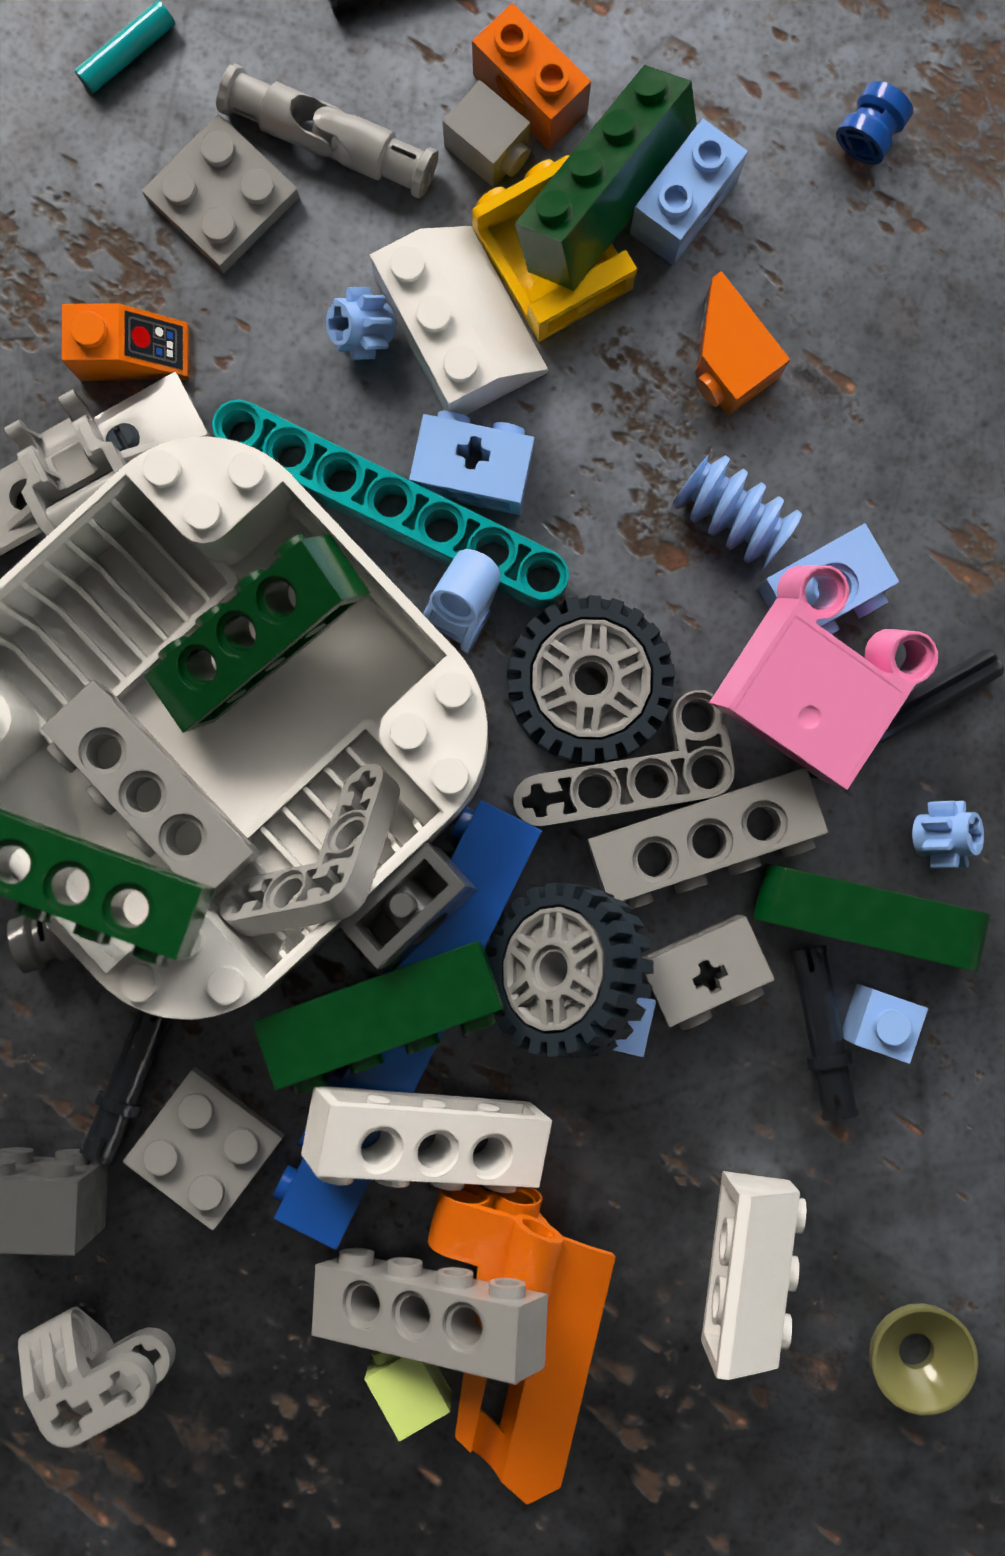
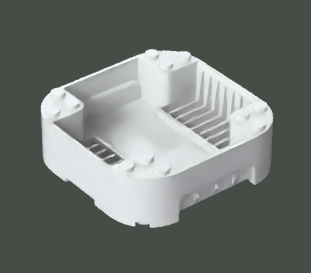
M190 437L163 443L143 452L122 467L0 579V808L168 871L171 870L156 853L151 858L143 854L126 835V832L131 828L130 824L117 810L112 815L102 810L86 791L92 783L78 768L72 773L66 770L47 749L53 741L44 733L41 727L92 680H95L113 692L262 853L210 902L190 958L177 961L170 959L167 967L155 965L132 956L131 953L134 945L112 937L109 945H104L79 937L73 933L76 923L60 917L53 916L51 923H45L109 992L136 1009L152 1015L173 1019H201L230 1012L281 984L340 929L338 924L342 920L246 937L221 917L220 908L228 891L245 878L317 862L341 790L348 778L359 768L368 764H378L400 787L399 800L369 894L425 841L432 843L461 815L463 809L469 805L479 788L487 762L488 725L479 685L466 661L298 481L274 459L251 446L224 438ZM298 534H303L306 538L331 534L370 591V594L215 722L182 733L144 677L161 661L158 656L160 650L180 637H189L198 629V626L195 624L196 619L205 611L220 603L226 605L237 595L233 588L241 579L256 570L263 569L265 571L277 560L273 555L274 551L285 541ZM289 586V600L295 607L296 597L293 589ZM249 622L250 633L252 637L255 639L254 627L252 623ZM211 656V660H212L213 667H214L215 670H216L215 661H214L213 657ZM116 738L106 740L98 750V760L104 769L116 765L121 757V745ZM155 780L143 783L137 791V803L144 812L156 808L161 800V789ZM193 822L183 824L176 833L175 842L177 848L183 854H192L201 843L200 829ZM357 836V837L351 842V844H353V843L358 839L359 836ZM22 848L16 850L9 861L10 872L17 881L23 880L30 869L29 856ZM79 869L70 874L66 883L67 893L76 903L83 901L89 891L88 878ZM134 890L124 901L123 910L126 918L132 924L139 925L147 916L148 902L139 891ZM298 893L294 895V897L289 901V903L298 895Z

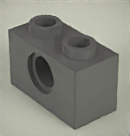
M425 841L367 896L365 902L355 913L344 918L338 925L377 969L394 970L473 896L478 889L440 847Z

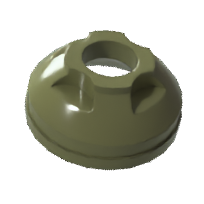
M920 1303L899 1307L885 1316L877 1325L871 1338L869 1360L875 1382L888 1400L908 1413L936 1415L948 1411L966 1397L976 1380L978 1354L972 1336L954 1315L937 1306ZM910 1334H923L927 1336L930 1342L928 1357L918 1364L911 1365L903 1362L899 1355V1347L902 1340Z

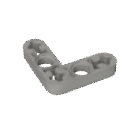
M368 764L355 771L345 782L341 790L317 862L256 875L239 881L225 895L220 908L221 917L243 936L252 937L338 921L355 913L365 902L373 882L399 800L400 787L398 783L378 764ZM357 836H359L358 839H357L353 844H351V842H352ZM298 893V895L289 903V901L294 897V895Z

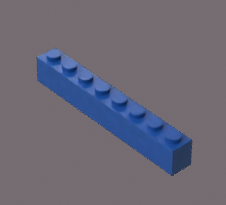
M482 800L479 801L475 810L465 807L450 836L460 841L451 860L478 891L394 970L479 939L482 940L485 948L542 830ZM384 969V971H383L382 974L387 973V972H390V971H393V970H385V969ZM444 1030L437 1032L439 1039L441 1038ZM437 1044L408 1055L404 1045L382 1052L385 1061L383 1064L352 1075L347 1065L334 1070L327 1086L414 1093ZM306 1129L298 1143L301 1147H303ZM381 1130L370 1133L364 1139L361 1148H368L375 1144L381 1135ZM303 1158L298 1170L289 1165L287 1166L272 1197L281 1201L274 1219L336 1250L371 1179L354 1178L353 1183L349 1185L330 1184L320 1180Z

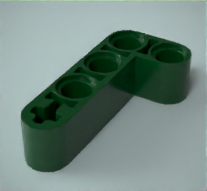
M765 864L753 919L975 972H979L991 918L990 914L973 909L772 864Z

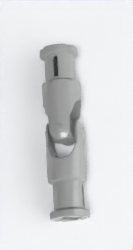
M236 63L230 64L222 76L216 97V108L219 113L230 115L234 112L259 123L260 130L319 156L332 158L351 170L378 181L384 177L411 189V195L420 199L427 192L437 166L438 150L429 147L423 151L396 139L394 131L359 116L347 114L322 100L277 81L270 85L245 74L243 66ZM305 121H314L312 132H308L300 126Z

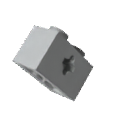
M739 914L642 957L654 961V974H643L646 984L653 985L651 995L656 1000V1006L663 1022L668 1027L679 1024L681 1030H687L708 1021L713 1017L710 1009L729 1000L733 1007H737L764 995L762 985L775 980L747 917ZM702 961L720 969L719 972L712 976L714 986L709 989L700 982L694 983L692 980L700 974L698 964Z

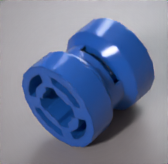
M872 81L867 84L856 102L857 111L848 114L839 126L836 138L841 148L848 155L862 163L876 165L883 161L893 145V134L899 133L904 129L914 112L909 98L901 90L883 81Z

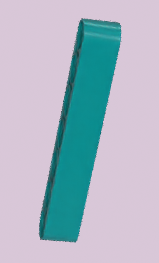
M241 399L229 400L222 404L214 413L212 427L216 438L230 440L229 436L234 426L242 422L255 424L253 435L248 440L240 443L265 453L276 462L279 461V457L285 449L292 446L304 448L306 453L300 464L295 467H282L298 481L315 501L447 566L450 565L456 554L461 550L479 551L486 544H499L507 551L508 558L503 564L498 566L501 572V580L497 587L498 591L537 609H546L553 604H558L563 598L569 578L568 566L564 559L556 552L251 402ZM347 470L357 476L355 484L345 492H335L328 488L329 479L338 471ZM388 495H399L407 501L404 511L396 517H386L377 512L379 502ZM438 519L451 520L458 528L457 533L447 542L433 541L427 535L428 527L432 522ZM541 567L550 569L558 578L557 586L549 592L535 591L527 582V576L532 570Z

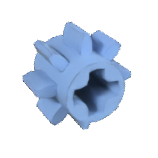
M347 287L346 298H334V303L327 312L326 329L330 340L337 345L336 349L338 352L350 351L351 360L375 359L376 349H388V343L395 334L396 319L393 309L385 302V295H372L370 287Z
M965 801L928 802L929 814L918 815L913 824L912 838L917 854L921 857L931 856L930 867L932 869L967 868L969 866L968 855H979L984 844V828L979 814L976 812L966 813Z

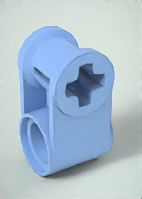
M464 549L459 551L430 595L429 602L424 610L423 615L441 634L460 643V650L467 654L474 647L490 616L491 609L489 608L501 580V572L491 558L476 550Z

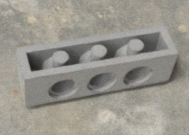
M92 680L41 727L44 733L53 741L47 749L56 761L71 773L78 768L92 783L86 791L93 801L109 815H112L117 810L130 824L131 828L126 832V835L131 842L149 858L156 853L171 869V872L216 888L211 901L262 854L113 692L103 684ZM116 738L121 745V757L116 765L104 769L98 760V750L106 740ZM155 780L161 789V800L156 808L144 812L137 803V791L143 783ZM193 822L200 829L201 843L195 852L185 855L177 848L175 837L178 829L183 824Z
M805 767L586 839L585 842L601 890L615 895V899L624 901L631 909L654 902L651 891L672 884L676 894L708 884L705 873L727 867L729 876L740 874L762 866L759 856L778 849L781 850L783 858L804 853L816 848L813 840L814 837L829 832L807 768ZM755 808L767 811L773 821L772 832L764 840L755 839L747 829L748 815ZM703 825L715 829L720 838V847L717 853L710 858L699 856L692 845L695 831ZM648 843L660 845L667 855L665 869L656 876L646 875L638 865V854Z
M366 1248L341 1249L339 1257L315 1264L312 1336L516 1384L545 1368L548 1294L526 1290V1283L522 1280L514 1278H495L489 1282L473 1279V1271L458 1267H447L433 1271L422 1268L423 1262L415 1258L397 1257L391 1258L388 1261L375 1259L374 1251ZM426 1304H427V1306H428V1308H429L430 1315H429V1313H428V1311H427ZM476 1313L479 1315L481 1319L482 1328L478 1324V1321L476 1319Z

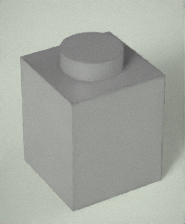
M481 80L475 83L442 121L444 147L493 188L506 174L509 177L516 175L530 156V122Z

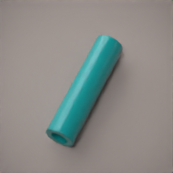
M159 0L155 1L74 70L75 74L88 91L94 94L176 25L174 18Z

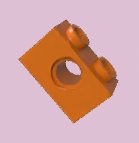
M513 3L472 40L473 75L530 122V132L548 150L588 114L591 80Z

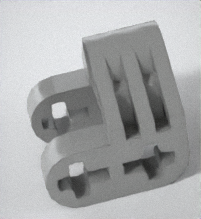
M73 1307L20 1336L18 1352L23 1397L41 1433L48 1442L57 1447L65 1448L79 1445L136 1414L145 1406L154 1392L156 1384L166 1376L175 1361L176 1348L174 1342L167 1332L159 1328L147 1327L113 1343L105 1329L81 1309ZM140 1344L143 1345L146 1351H152L156 1348L160 1353V1357L154 1363V1366L147 1357L139 1354L141 1351ZM67 1403L74 1412L83 1416L79 1421V1425L75 1419L67 1421L62 1419L60 1412L66 1407Z

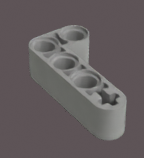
M706 690L687 692L671 706L668 713V730L672 752L530 776L517 786L513 795L515 814L520 820L534 827H546L706 800L723 794L731 786L734 779V762L725 713L709 703L714 694ZM690 703L698 704L707 711L709 725L704 732L690 731L683 724L681 714L685 705ZM698 758L709 759L718 768L719 779L712 789H704L698 786L692 778L691 768ZM650 767L656 769L662 775L664 788L657 798H646L637 791L635 777L640 769ZM598 777L607 784L609 798L606 804L600 808H591L580 800L578 788L583 779ZM558 781H569L568 800L574 813H563L564 802L547 806L544 817H536L535 811L532 808H523L522 800L530 797L531 787L540 786L543 795H552L562 792Z

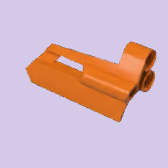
M464 1184V1188L457 1191L439 1188L428 1236V1244L435 1252L451 1259L478 1266L477 1280L489 1282L495 1278H514L524 1281L526 1283V1290L548 1294L545 1368L516 1384L509 1383L500 1426L486 1412L480 1409L487 1377L463 1372L455 1438L470 1453L474 1451L481 1456L495 1471L500 1481L528 1505L561 1488L616 1257L612 1252L563 1237L555 1228L550 1226L540 1213L543 1197L533 1187H517V1191L514 1193L486 1191L476 1184ZM476 1313V1319L478 1321V1324L482 1328L481 1319L479 1315Z

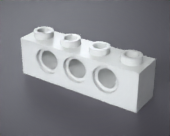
M320 1086L313 1089L301 1155L320 1180L335 1185H349L353 1183L354 1178L374 1179L381 1185L393 1188H404L409 1186L410 1181L430 1182L435 1187L451 1191L462 1190L464 1184L484 1185L486 1188L500 1193H514L517 1191V1187L539 1188L552 1120L530 1101ZM381 1130V1135L375 1144L368 1148H361L364 1139L370 1133ZM436 1134L431 1146L418 1152L421 1142L426 1137ZM489 1138L485 1148L473 1155L477 1144L483 1139Z

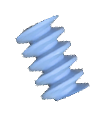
M707 455L677 494L672 506L680 509L691 501L695 502L690 516L691 521L696 523L709 514L712 515L708 534L715 536L729 528L730 533L726 547L732 550L746 541L748 547L744 561L751 563L764 555L766 557L764 569L800 523L802 513L799 510H795L784 518L779 517L784 503L782 497L778 496L767 504H762L761 501L766 489L765 484L761 482L745 491L743 487L748 471L743 468L728 478L725 473L730 458L724 455L710 464L707 462L709 456Z

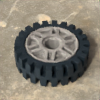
M589 595L587 598L578 599V596L544 609L539 616L534 617L526 626L510 656L507 670V692L515 719L528 738L537 747H540L557 759L559 758L570 763L602 764L616 761L632 754L646 744L658 731L673 700L675 669L674 664L671 662V651L667 641H663L660 636L661 631L657 626L644 618V613L635 607L631 609L625 606L623 601L615 598L607 600L601 599V596ZM586 667L595 668L604 676L605 689L596 695H586L577 688L575 674L580 669Z
M570 883L545 884V887H534L528 890V898L518 897L510 904L515 914L503 913L497 924L504 930V933H492L488 943L489 946L497 949L496 957H487L494 971V977L504 1002L503 1009L493 1012L494 1015L503 1017L497 1025L504 1034L513 1035L511 1042L519 1048L528 1049L529 1053L538 1056L559 1059H583L597 1057L599 1053L613 1050L618 1047L615 1040H626L634 1031L628 1021H641L646 1011L645 1008L636 1003L637 999L650 998L653 985L642 983L643 974H654V961L642 958L641 956L642 953L652 949L649 937L637 934L644 927L638 916L628 913L631 908L624 901L615 899V895L592 887Z

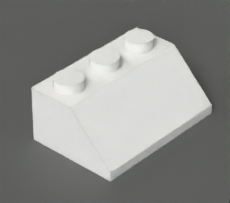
M472 226L418 229L370 254L375 281L382 294L385 295L386 302L393 309L395 319L444 411L467 415L548 373L544 360Z
M722 1171L701 1337L702 1345L717 1379L731 1380L778 1369L781 1349L788 1350L790 1347L792 1318L790 1314L785 1313L788 1291H796L799 1280V1259L797 1256L792 1255L795 1233H803L806 1223V1201L803 1198H799L800 1191L790 1180Z

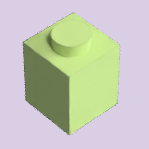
M373 1350L371 1353L373 1359L369 1361L364 1380L399 1442L450 1412L452 1391L437 1365Z

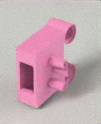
M797 565L788 569L781 576L777 585V599L709 703L803 768L806 767L807 771L823 782L848 790L915 685L928 679L934 672L938 663V650L935 642L922 632L883 629L876 632L869 639L865 648V658L816 624L818 619L834 617L845 608L849 598V585L846 577L839 569L832 566ZM814 577L819 585V596L817 601L811 606L807 602L805 592L808 582ZM903 643L906 649V659L903 665L898 668L895 662V654L898 647Z

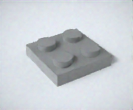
M219 113L141 190L145 199L223 274L300 198L297 187Z
M195 1067L189 1072L123 1160V1163L213 1231L285 1134Z

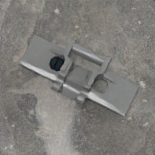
M176 371L97 416H94L80 395L72 389L58 397L62 406L66 409L69 418L52 428L38 434L30 430L20 419L4 427L5 432L16 443L20 452L17 453V461L0 470V555L41 532L48 536L122 467L143 452L177 439L211 437ZM113 469V471L110 472L109 474H107V475L103 476L102 478H100V479L94 481L93 483L89 484L91 481L95 480L96 478L102 476L103 474H105V473H107V472H109V471H111V470ZM79 488H82V489L78 490L77 492H75V493L69 495L68 497H66V498H64V499H62L61 501L58 502V500L61 499L62 497H64V496L70 494L71 492H73V491H75V490H77V489H79ZM20 491L27 503L22 510H19L16 504Z

